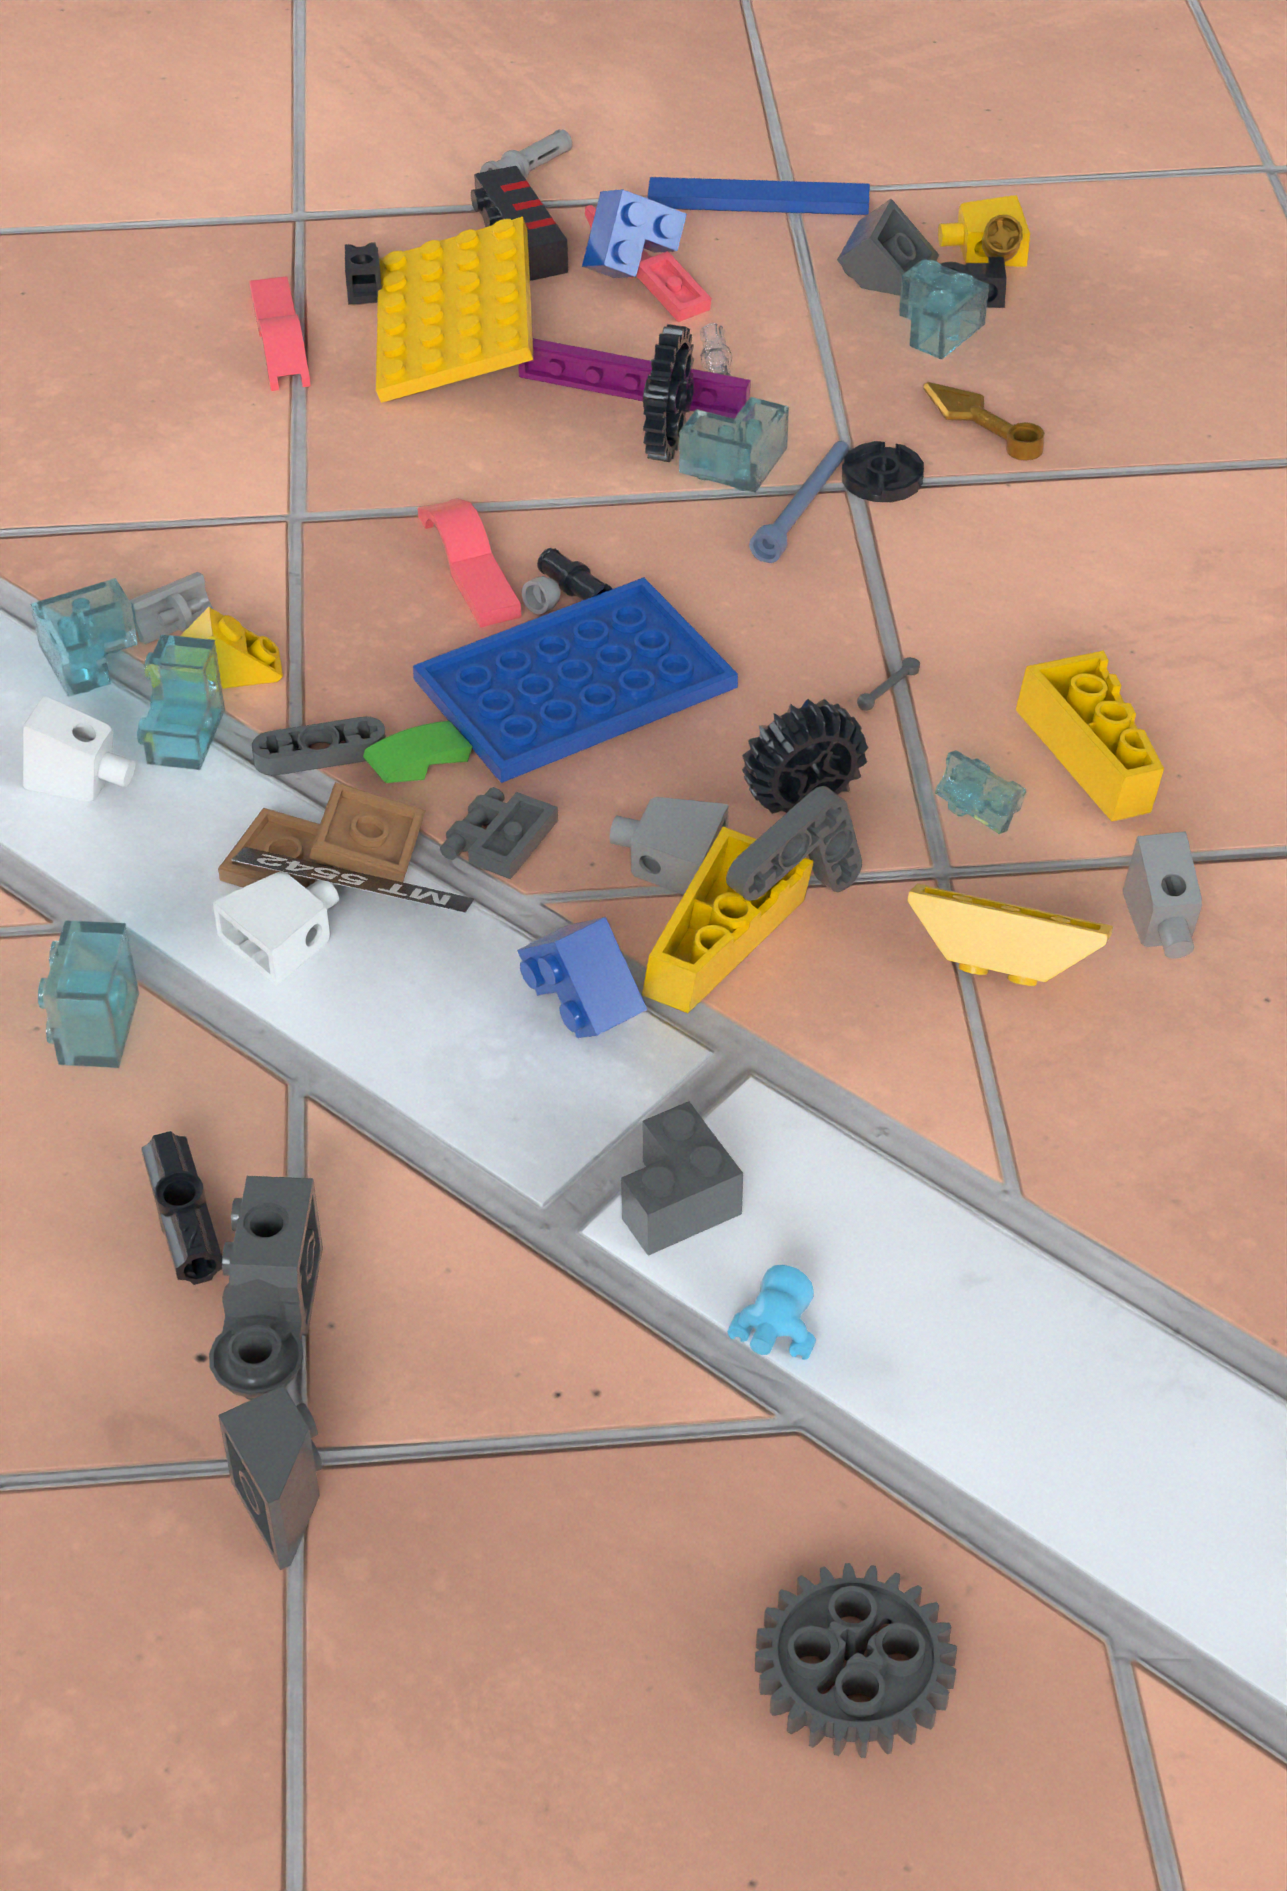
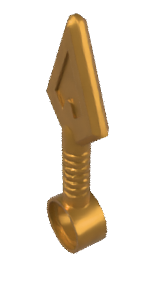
M927 382L923 385V389L946 420L973 421L1007 440V453L1015 459L1033 460L1042 455L1045 433L1039 425L1027 422L1012 425L985 410L984 396L981 394L932 382Z

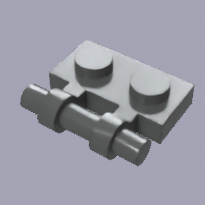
M492 787L485 795H478L468 806V815L463 821H456L446 832V841L441 845L440 851L445 858L454 860L460 852L468 851L469 864L511 879L558 822V807L518 792L513 795L508 803L503 802L505 797L502 791Z

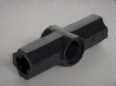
M172 1131L153 1135L151 1141L141 1148V1152L157 1205L161 1230L166 1237L178 1280H186L193 1285L211 1281L214 1275L222 1269V1254L208 1211L204 1186L198 1177L186 1136L175 1135Z

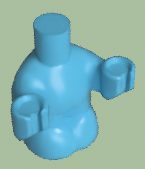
M775 1265L769 1268L763 1276L760 1284V1293L755 1303L746 1306L741 1313L734 1315L727 1331L728 1336L731 1339L739 1337L741 1342H745L748 1340L754 1327L756 1330L750 1341V1347L755 1353L760 1355L770 1354L777 1337L789 1336L792 1338L789 1347L790 1355L792 1357L801 1355L803 1360H807L816 1343V1338L808 1332L805 1323L800 1318L814 1297L812 1282L803 1272L791 1266Z

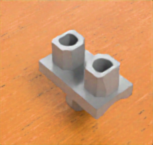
M199 572L128 601L139 639L144 644L178 630L184 632L208 607L213 609L206 593L204 576Z

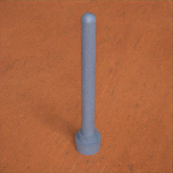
M836 442L773 524L761 526L753 535L749 547L752 554L758 560L774 563L786 550L788 545L786 534L843 461L849 451V446L846 442Z

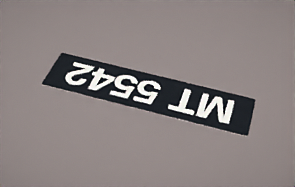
M244 847L232 858V861L462 913H466L474 901V898L248 847Z

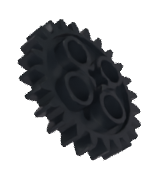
M667 324V327L664 326L663 334H659V345H655L654 359L651 360L652 371L651 375H648L643 393V415H646L643 431H646L643 443L646 444L645 453L648 454L647 458L651 460L670 462L671 459H674L675 450H678L679 441L682 440L683 428L686 426V412L690 411L692 404L694 379L691 368L694 362L692 357L694 344H691L692 334H690V328L686 326Z

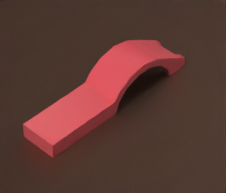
M589 205L585 207V216L592 228L596 209ZM643 249L637 278L677 322L710 310L712 298L668 251L652 257Z
M288 277L249 281L259 336L263 340L271 391L279 390L277 379L279 376L300 374L302 386H311L298 314L296 315Z
M455 498L439 504L418 507V517L424 528H431L435 524L446 550L451 576L479 627L521 618V603L491 553L483 523L471 502Z

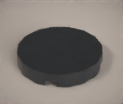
M881 441L861 444L848 451L844 457L842 483L849 492L868 501L891 503L905 500L917 493L922 486L924 462L915 451L905 445L896 444L895 448L885 447V442Z

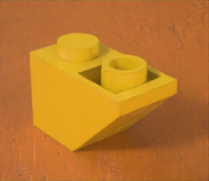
M210 607L175 640L178 670L213 690L274 683L283 677L279 648L272 640L265 636L259 637L244 628L234 617L230 615L224 616Z

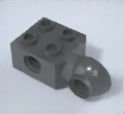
M247 1176L243 1197L234 1198L231 1226L232 1230L236 1232L234 1242H225L222 1256L223 1275L229 1276V1283L225 1286L222 1297L225 1320L222 1333L215 1338L209 1352V1364L212 1373L221 1386L233 1394L243 1396L249 1400L255 1399L283 1385L286 1387L295 1378L303 1360L301 1337L308 1336L323 1250L313 1178Z

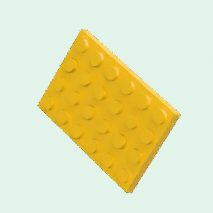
M523 217L513 220L503 219L489 227L478 230H465L457 236L441 241L431 240L425 242L420 247L406 251H393L385 257L379 258L382 289L378 290L376 392L381 403L533 360L528 231Z

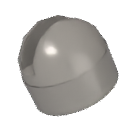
M545 576L536 577L523 585L522 598L524 604L535 614H543L551 610L560 600L561 590L558 583L552 578Z

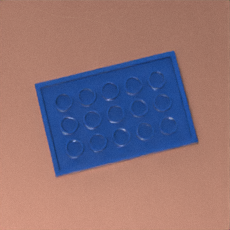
M645 577L413 665V678L447 720L473 746L474 752L501 783L738 688V673Z

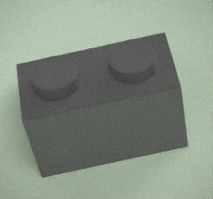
M890 199L858 221L837 261L842 265L844 272L850 278H853L862 289L915 298L920 294L939 254L897 204Z
M284 1385L218 1415L231 1483L280 1570L290 1566L293 1562L320 1496L316 1472L323 1469L319 1452L311 1439L318 1435L312 1414L305 1403L295 1405Z

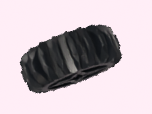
M807 699L801 708H796L790 704L787 713L781 716L773 713L774 721L768 726L759 725L760 736L748 740L750 750L742 755L745 762V767L742 769L745 775L744 779L755 800H759L761 805L772 814L781 810L787 813L817 787H828L837 795L841 792H849V782L861 777L859 768L867 763L865 752L869 748L864 734L861 732L862 727L855 717H851L848 711L842 708L839 703L833 705L826 699L819 701L817 704Z

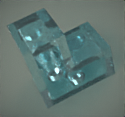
M923 258L902 275L899 315L911 320L909 346L939 359L945 358L985 325L989 284L977 280L969 274L960 273L942 266L934 260Z
M750 397L735 419L696 409L679 431V473L694 476L700 480H709L732 486L738 490L756 493L787 449L789 406Z
M116 578L30 604L39 647L68 697L111 684L106 654H113L122 649L138 645L131 602Z
M161 634L154 652H149L145 660V678L151 680L153 691L147 717H142L138 724V743L144 745L147 764L201 770L225 711L215 640Z

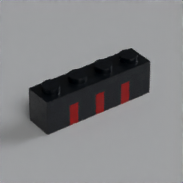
M515 165L474 174L475 189L471 190V202L475 212H480L485 227L492 226L503 219L513 220L523 217L528 231L530 281L568 273L567 238L518 167Z

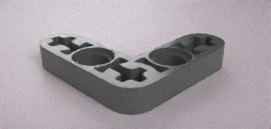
M821 786L815 788L733 861L727 872V885L745 900H756L809 855L810 860L814 861L812 867L814 875L824 885L834 892H841L850 887L861 871L862 858L846 801L828 787Z

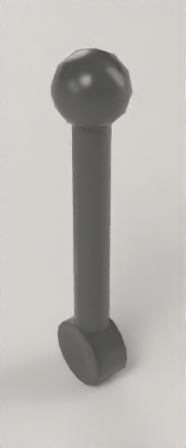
M911 657L905 658L899 671L870 694L864 693L858 697V707L864 711L871 710L874 707L875 700L906 675L918 674L920 668L919 660Z

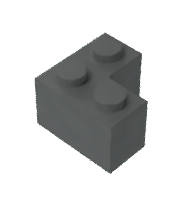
M690 1101L642 1121L643 1163L646 1167L621 1177L622 1220L648 1256L742 1214L743 1172Z

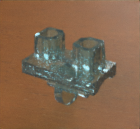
M957 750L949 752L946 758V770L942 780L936 787L935 794L948 801V809L955 815L964 816L968 814L998 834L1008 831L1013 814L1021 809L1026 795V788L1014 781L1007 782L990 771L989 765L977 758L972 760Z

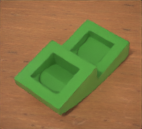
M443 721L406 729L384 738L366 748L363 758L385 783L418 781L425 779L428 767L431 764L468 762L473 746L450 721Z

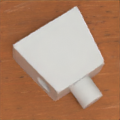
M43 695L23 725V788L30 791L91 802L97 798L107 781L123 787H127L130 783L135 769V761L113 754V729L100 720Z
M277 872L213 902L218 937L277 986L328 942L330 931L327 909L338 903L339 896L337 890L332 883L321 880L305 888L289 874Z

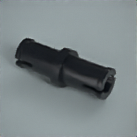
M556 548L544 550L538 559V570L559 583V588L569 596H577L582 600H586L612 590L610 585L603 583L593 576L588 566L579 561H571Z

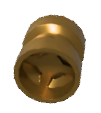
M1009 215L993 217L987 223L982 238V249L987 257H1004V262L1012 259L1017 254L1023 237L1020 222Z

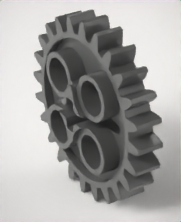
M845 1563L843 1576L838 1579H834L831 1572L825 1566L821 1567L819 1584L814 1585L804 1576H799L797 1579V1596L781 1589L778 1594V1609L767 1607L764 1614L765 1628L757 1630L756 1648L759 1651L755 1652V1672L762 1673L759 1677L760 1695H772L770 1700L771 1715L776 1716L789 1712L787 1732L790 1734L799 1731L804 1726L810 1728L809 1746L812 1748L818 1745L825 1736L832 1738L833 1753L836 1756L841 1754L846 1742H855L859 1756L866 1758L869 1742L877 1741L886 1754H891L893 1739L896 1734L910 1745L914 1744L917 1732L916 1723L931 1730L935 1724L936 1710L946 1711L948 1707L950 1691L947 1689H954L956 1668L952 1666L955 1665L957 1646L949 1644L950 1623H936L939 1613L938 1603L934 1602L919 1606L922 1587L917 1585L903 1593L899 1590V1573H894L886 1583L877 1581V1568L874 1565L869 1567L864 1578H856L851 1564ZM848 1616L857 1617L862 1622L848 1623L841 1618ZM889 1624L878 1633L876 1632L882 1625ZM866 1650H867V1657L864 1656V1652H865ZM894 1653L904 1654L910 1660L897 1661L888 1657V1655ZM806 1656H814L820 1658L823 1662L810 1664L800 1659ZM834 1683L835 1686L828 1693L821 1694ZM863 1694L871 1700L860 1703L852 1701L847 1696Z

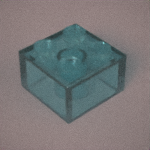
M65 920L59 941H53L50 947V972L48 978H41L38 987V1004L41 1009H46L48 1017L46 1023L47 1042L54 1044L58 1065L119 1068L139 997L126 923Z

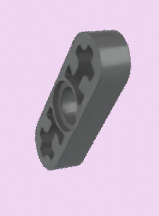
M365 716L267 731L258 735L252 742L254 766L262 774L276 776L365 762L366 760L363 758L365 749L386 738L385 726L380 720ZM319 742L330 744L329 747L320 750L309 748L311 744Z

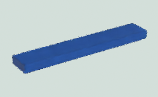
M650 177L648 199L673 209L868 215L870 184Z

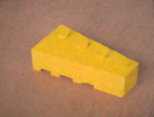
M1104 650L1026 666L1015 709L1111 822L1151 813L1164 767L1145 730L1137 728L1134 722L1136 712L1131 703L1124 702L1120 694L1122 685L1117 675L1109 673L1107 669L1109 660Z
M723 826L649 954L642 996L689 1013L805 900L814 861L804 858L764 895L753 901L745 900L727 885L726 876L733 861L757 839Z

